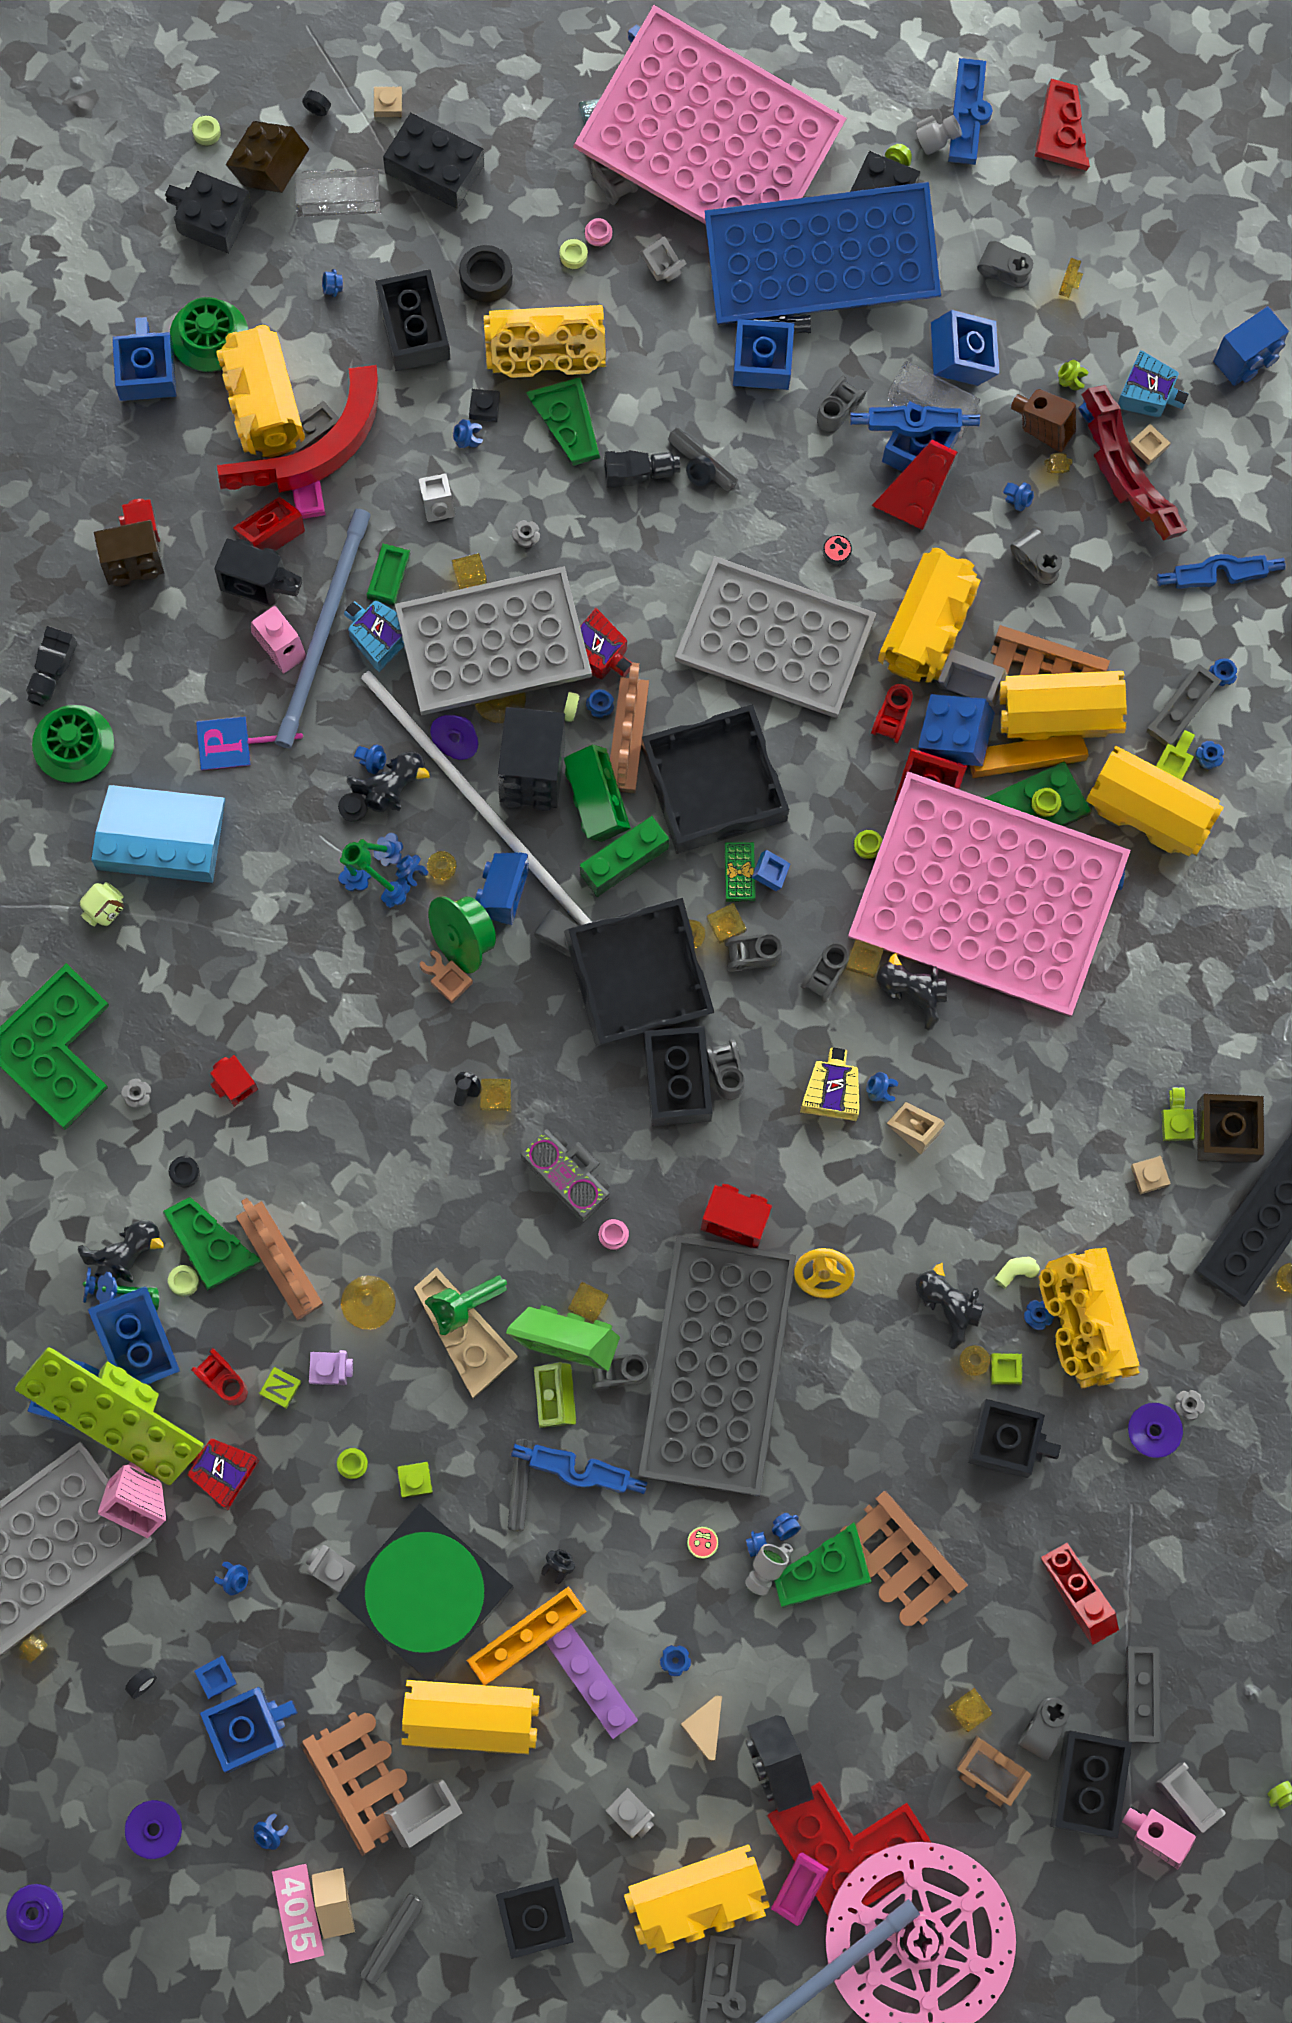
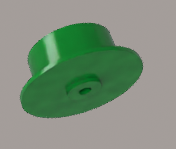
M212 297L197 298L182 308L172 321L170 334L174 354L183 364L194 370L203 372L222 370L216 351L222 349L228 334L246 331L248 326L242 313L232 304Z
M67 705L51 711L39 722L32 739V751L38 766L49 777L65 783H78L95 777L108 765L114 751V736L109 723L99 712L82 705Z
M443 896L431 901L428 909V918L437 946L449 962L452 960L464 973H474L481 966L482 954L493 949L496 943L495 929L488 913L477 900L468 896L455 902Z

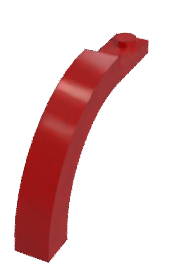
M377 365L348 368L350 387L344 411L334 427L318 442L302 451L284 457L217 465L220 489L237 490L244 486H267L271 483H278L279 492L290 491L315 483L339 469L363 444L374 422L379 397Z

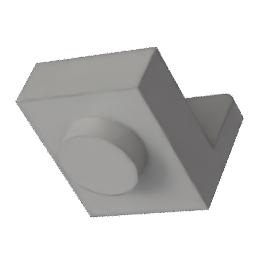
M665 236L639 252L656 281L665 278L668 282L682 274L680 268L687 264L684 259H678Z

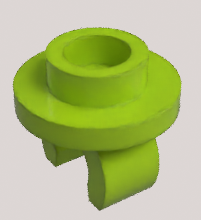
M1071 360L1061 366L1058 372L1059 384L1063 387L1069 386L1072 390L1078 391L1085 386L1079 382L1078 377H1085L1089 372L1084 367H1080L1078 361Z

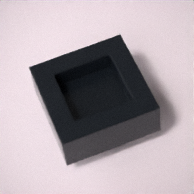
M472 388L469 419L497 422L500 391Z

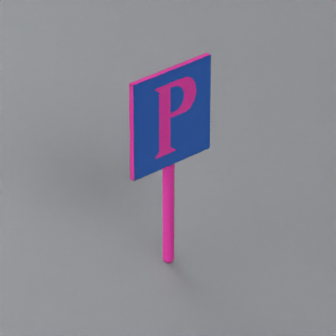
M246 716L197 721L201 770L251 765L249 744L273 742L276 740L277 735L248 738ZM296 733L294 739H302L303 734Z

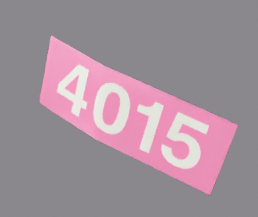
M302 1864L273 1871V1880L290 1964L324 1956L307 1865Z

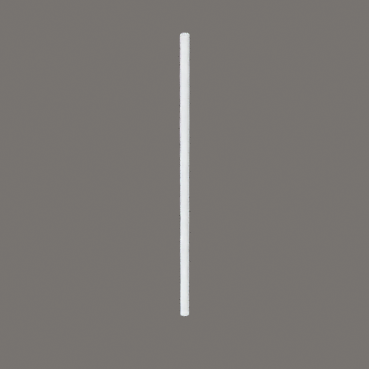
M370 671L364 673L361 679L515 853L522 852L528 854L529 869L580 926L591 923V920Z

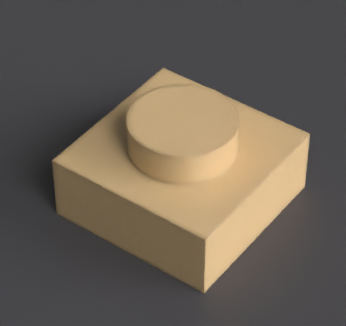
M374 87V117H402V87Z
M1151 424L1130 442L1132 450L1148 465L1168 449L1170 442Z
M1161 1156L1131 1165L1140 1194L1170 1185Z

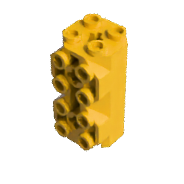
M603 306L489 311V315H484L487 369H493V373H503L510 378L533 377L541 370H560L566 375L590 374L597 367H606Z
M259 325L253 329L228 334L225 338L226 343L216 353L223 370L222 376L226 390L229 393V404L235 417L234 423L244 453L250 452V454L257 455L256 451H261L263 457L272 458L293 451L296 448L295 443L299 439L302 442L305 439L277 332L270 331L269 326Z
M932 548L930 553H923L879 653L878 661L883 664L884 660L889 663L888 670L913 682H920L921 677H927L925 682H932L933 679L939 680L945 666L944 664L951 649L954 647L957 634L962 629L969 607L973 604L981 581L976 578L977 574L973 571L974 564L971 561L951 557L940 548Z
M1124 671L1006 676L1005 681H1000L999 689L1000 705H1005L1006 710H1001V733H1007V738H1022L1024 741L1048 740L1051 736L1080 735L1082 738L1106 737L1112 733H1125L1126 722H1123V715H1127L1126 684L1125 680H1123Z
M1115 746L1086 799V802L1094 806L1099 816L1118 826L1131 825L1144 832L1149 838L1150 843L1169 853L1182 852L1189 857L1191 853L1197 856L1224 808L1219 805L1220 800L1118 746Z
M1107 1248L1089 1249L1084 1251L1085 1254L1076 1255V1253L1049 1261L1039 1275V1286L1045 1308L1051 1315L1059 1317L1062 1327L1057 1330L1055 1335V1344L1061 1366L1067 1374L1076 1377L1080 1388L1094 1385L1104 1386L1116 1382L1115 1378L1117 1377L1127 1378L1140 1373L1138 1369L1140 1366Z
M407 1680L406 1687L412 1688V1693L405 1692L402 1731L408 1733V1738H402L401 1745L529 1755V1748L536 1749L537 1728H531L532 1716L538 1717L540 1697L533 1695L534 1689Z
M750 1845L730 1850L628 1886L629 1893L624 1894L629 1913L636 1912L639 1924L634 1926L639 1944H646L648 1950L654 1948L656 1954L675 1948L673 1941L685 1938L686 1943H690L704 1938V1930L715 1927L716 1932H721L735 1927L734 1920L745 1917L746 1921L750 1922L766 1916L764 1909L769 1908L770 1905L768 1901H761V1896L766 1895V1891L755 1858H747L746 1852L751 1851Z

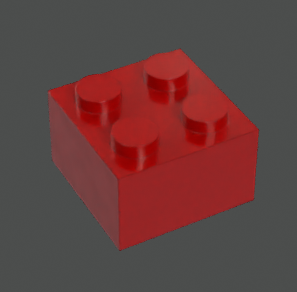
M722 1184L721 1187L715 1185L705 1210L700 1230L746 1247L758 1249L772 1205L767 1204L768 1200L759 1195L751 1194L750 1197L739 1194V1189L731 1185Z

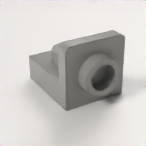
M447 474L420 478L419 485L427 521L432 522L454 517L455 512Z
M323 1545L320 1550L315 1548L306 1561V1564L309 1565L307 1572L338 1593H341L357 1568L356 1565L338 1555L326 1545Z
M628 1788L605 1810L631 1838L636 1834L642 1838L654 1826L651 1819L655 1815Z

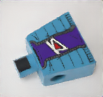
M1140 350L1120 395L1118 405L1123 410L1161 417L1166 404L1183 410L1189 394L1174 388L1179 375L1176 370Z
M355 601L346 608L344 615L353 622L348 628L350 639L372 666L380 672L404 647L396 611L379 601H374L366 610Z

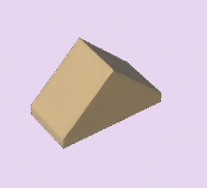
M905 1102L887 1122V1125L917 1152L922 1154L939 1136L945 1123L943 1120Z
M722 1696L713 1697L680 1725L708 1761H715Z
M340 1868L313 1874L312 1883L315 1909L323 1939L355 1932L344 1869Z

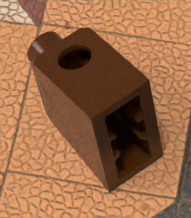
M1041 389L1035 390L1030 399L1020 394H1017L1014 398L1011 409L1022 415L1024 431L1062 453L1076 433V404Z

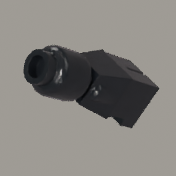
M632 450L616 453L615 451H606L604 456L606 487L634 486L649 480L650 475L655 479L671 478L674 476V473H680L679 455L673 456L671 452L652 453L649 458L648 453Z
M49 626L46 627L34 665L37 672L32 674L26 689L29 695L27 701L43 707L45 702L51 700L56 688V680L58 681L69 667L77 646V641L73 634Z

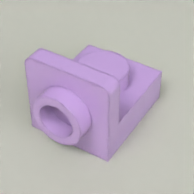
M340 1351V1353L310 1352L309 1384L347 1385V1377H352L353 1359H348L346 1351Z

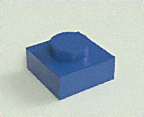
M765 850L760 854L752 878L774 891H778L783 886L790 863Z
M220 1656L194 1671L208 1699L237 1685L224 1656Z

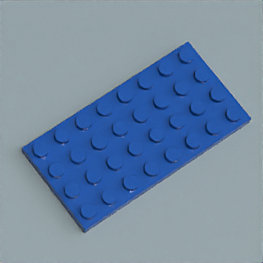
M929 182L704 211L717 325L737 323L738 319L754 320L756 318L780 317V315L793 316L941 297Z

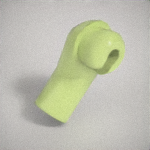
M1029 1256L1010 1259L994 1278V1281L1006 1289L1016 1275L1025 1274L1026 1277L1034 1278L1038 1275L1040 1268L1036 1264V1260Z

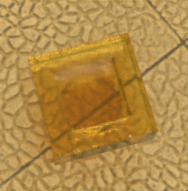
M1070 259L1059 295L1069 298L1072 288H1079L1083 273L1078 272L1081 265L1080 260Z
M479 553L451 560L459 590L487 583Z
M734 903L707 915V920L719 944L723 943L725 939L743 934L747 930Z
M855 940L846 970L874 978L884 948Z
M481 1079V1110L511 1111V1079Z
M581 1282L568 1311L594 1323L602 1312L609 1295Z
M975 1688L949 1706V1709L967 1733L993 1714Z

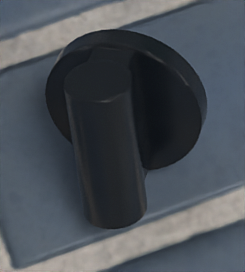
M460 1072L455 1077L457 1085L454 1096L455 1105L463 1106L468 1096L478 1097L481 1094V1082L475 1074Z

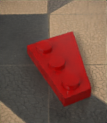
M1052 78L1049 81L1034 156L1087 171L1090 163L1089 157H1086L1085 133L1082 132V112L1078 86Z
M931 440L872 506L923 530L958 452Z

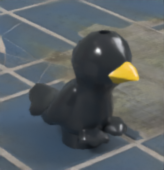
M414 751L403 752L396 758L391 759V763L386 764L391 771L376 774L368 779H358L352 775L347 776V783L352 792L365 795L364 803L377 812H385L387 807L400 811L402 806L398 797L403 787L417 779L430 778L429 772L425 769L423 757Z
M895 953L887 963L878 969L876 977L879 986L891 998L897 996L899 1000L902 998V992H906L913 1002L924 1010L926 1014L925 1029L929 1031L934 1028L935 1024L939 1021L936 1010L937 1002H947L946 978L938 979L937 966L932 968L931 975L909 972L901 964Z
M139 1220L125 1227L124 1232L119 1233L124 1238L123 1242L109 1245L101 1250H90L86 1246H78V1253L86 1265L98 1266L95 1272L98 1278L101 1275L104 1276L106 1272H111L112 1277L116 1279V1283H118L120 1278L133 1283L134 1278L129 1271L136 1258L141 1253L150 1249L164 1248L158 1227L149 1220Z
M943 1263L937 1264L933 1269L926 1270L918 1276L916 1280L917 1293L922 1298L925 1306H930L931 1310L935 1309L936 1303L941 1304L945 1317L953 1328V1335L948 1346L950 1349H956L965 1343V1330L968 1324L976 1327L979 1325L984 1303L977 1302L979 1289L974 1288L971 1294H968L965 1291L953 1288L945 1277Z

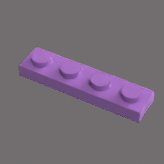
M571 1624L545 1642L612 1740L638 1721Z

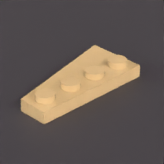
M435 1268L414 1287V1290L472 1399H474L518 1359V1356L474 1308L468 1311L469 1317L465 1326L447 1335L440 1334L436 1318L425 1304V1300L446 1288L455 1290L459 1295L460 1292L438 1268Z

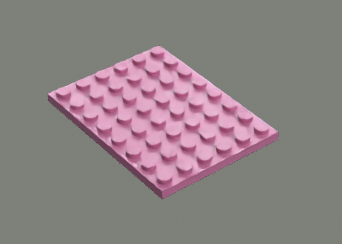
M653 5L574 143L573 148L706 225L705 210L803 198L847 118Z
M907 772L848 938L893 954L896 953V955L932 968L937 966V969L1071 1017L1131 850Z

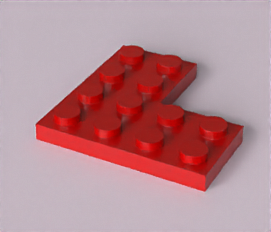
M820 1781L811 1786L814 1796L813 1800L781 1812L775 1809L766 1815L794 1862L800 1853H804L829 1869L815 1895L827 1917L832 1902L844 1880L864 1860L894 1845L909 1842L932 1843L908 1803L901 1805L853 1836ZM912 1859L909 1861L910 1869L914 1867ZM894 1872L878 1881L865 1894L861 1901L862 1904L868 1906L904 1882L903 1872ZM852 1907L848 1908V1911L852 1913L857 1912V1910Z

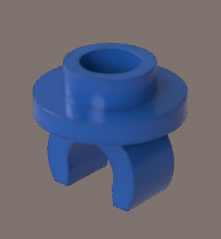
M462 419L454 427L453 439L456 441L459 448H466L468 446L472 448L478 447L483 442V439L474 437L472 433L479 432L482 426L478 423L471 424L469 420Z
M1025 482L1020 487L1013 483H1007L1003 494L1007 495L1006 502L1014 504L1015 509L1018 511H1023L1025 507H1029L1034 496V492L1031 491V485Z
M373 745L370 749L358 746L354 755L355 758L361 759L359 763L366 766L367 771L372 774L378 773L386 763V754L380 745Z
M406 855L396 865L398 868L396 876L398 878L405 877L407 884L410 886L417 885V882L412 877L414 871L418 870L422 876H427L428 871L424 866L418 865L421 860L418 855L412 857Z
M876 1073L870 1077L866 1085L869 1099L875 1102L895 1101V1097L887 1093V1088L898 1086V1082L895 1079H888L885 1073Z
M223 1562L222 1566L227 1568L228 1572L224 1579L215 1576L214 1581L222 1586L227 1594L236 1595L243 1591L248 1584V1570L240 1564L234 1566L229 1562Z
M275 1813L271 1814L265 1822H258L253 1828L255 1841L264 1849H277L280 1846V1839L285 1836L289 1829L287 1825L279 1831L272 1828L271 1824L277 1817Z

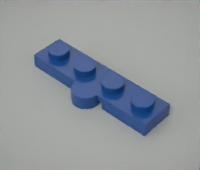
M959 58L953 115L960 125L962 136L954 140L950 139L948 162L976 165L980 125L987 124L993 112L990 103L983 100L986 61Z

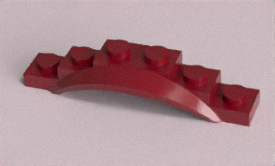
M1106 385L1088 388L1081 395L1087 409L1094 417V420L1087 424L1094 441L1100 447V450L1094 454L1100 471L1108 480L1113 494L1118 498L1120 504L1130 501L1134 512L1142 522L1152 520L1155 530L1163 541L1181 536L1188 530L1179 516L1177 507L1166 500L1155 489L1140 467L1125 432L1120 406L1114 401Z

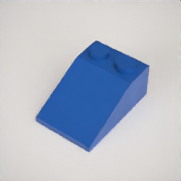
M147 1286L88 1309L107 1359L111 1364L122 1368L127 1374L147 1385L180 1372Z

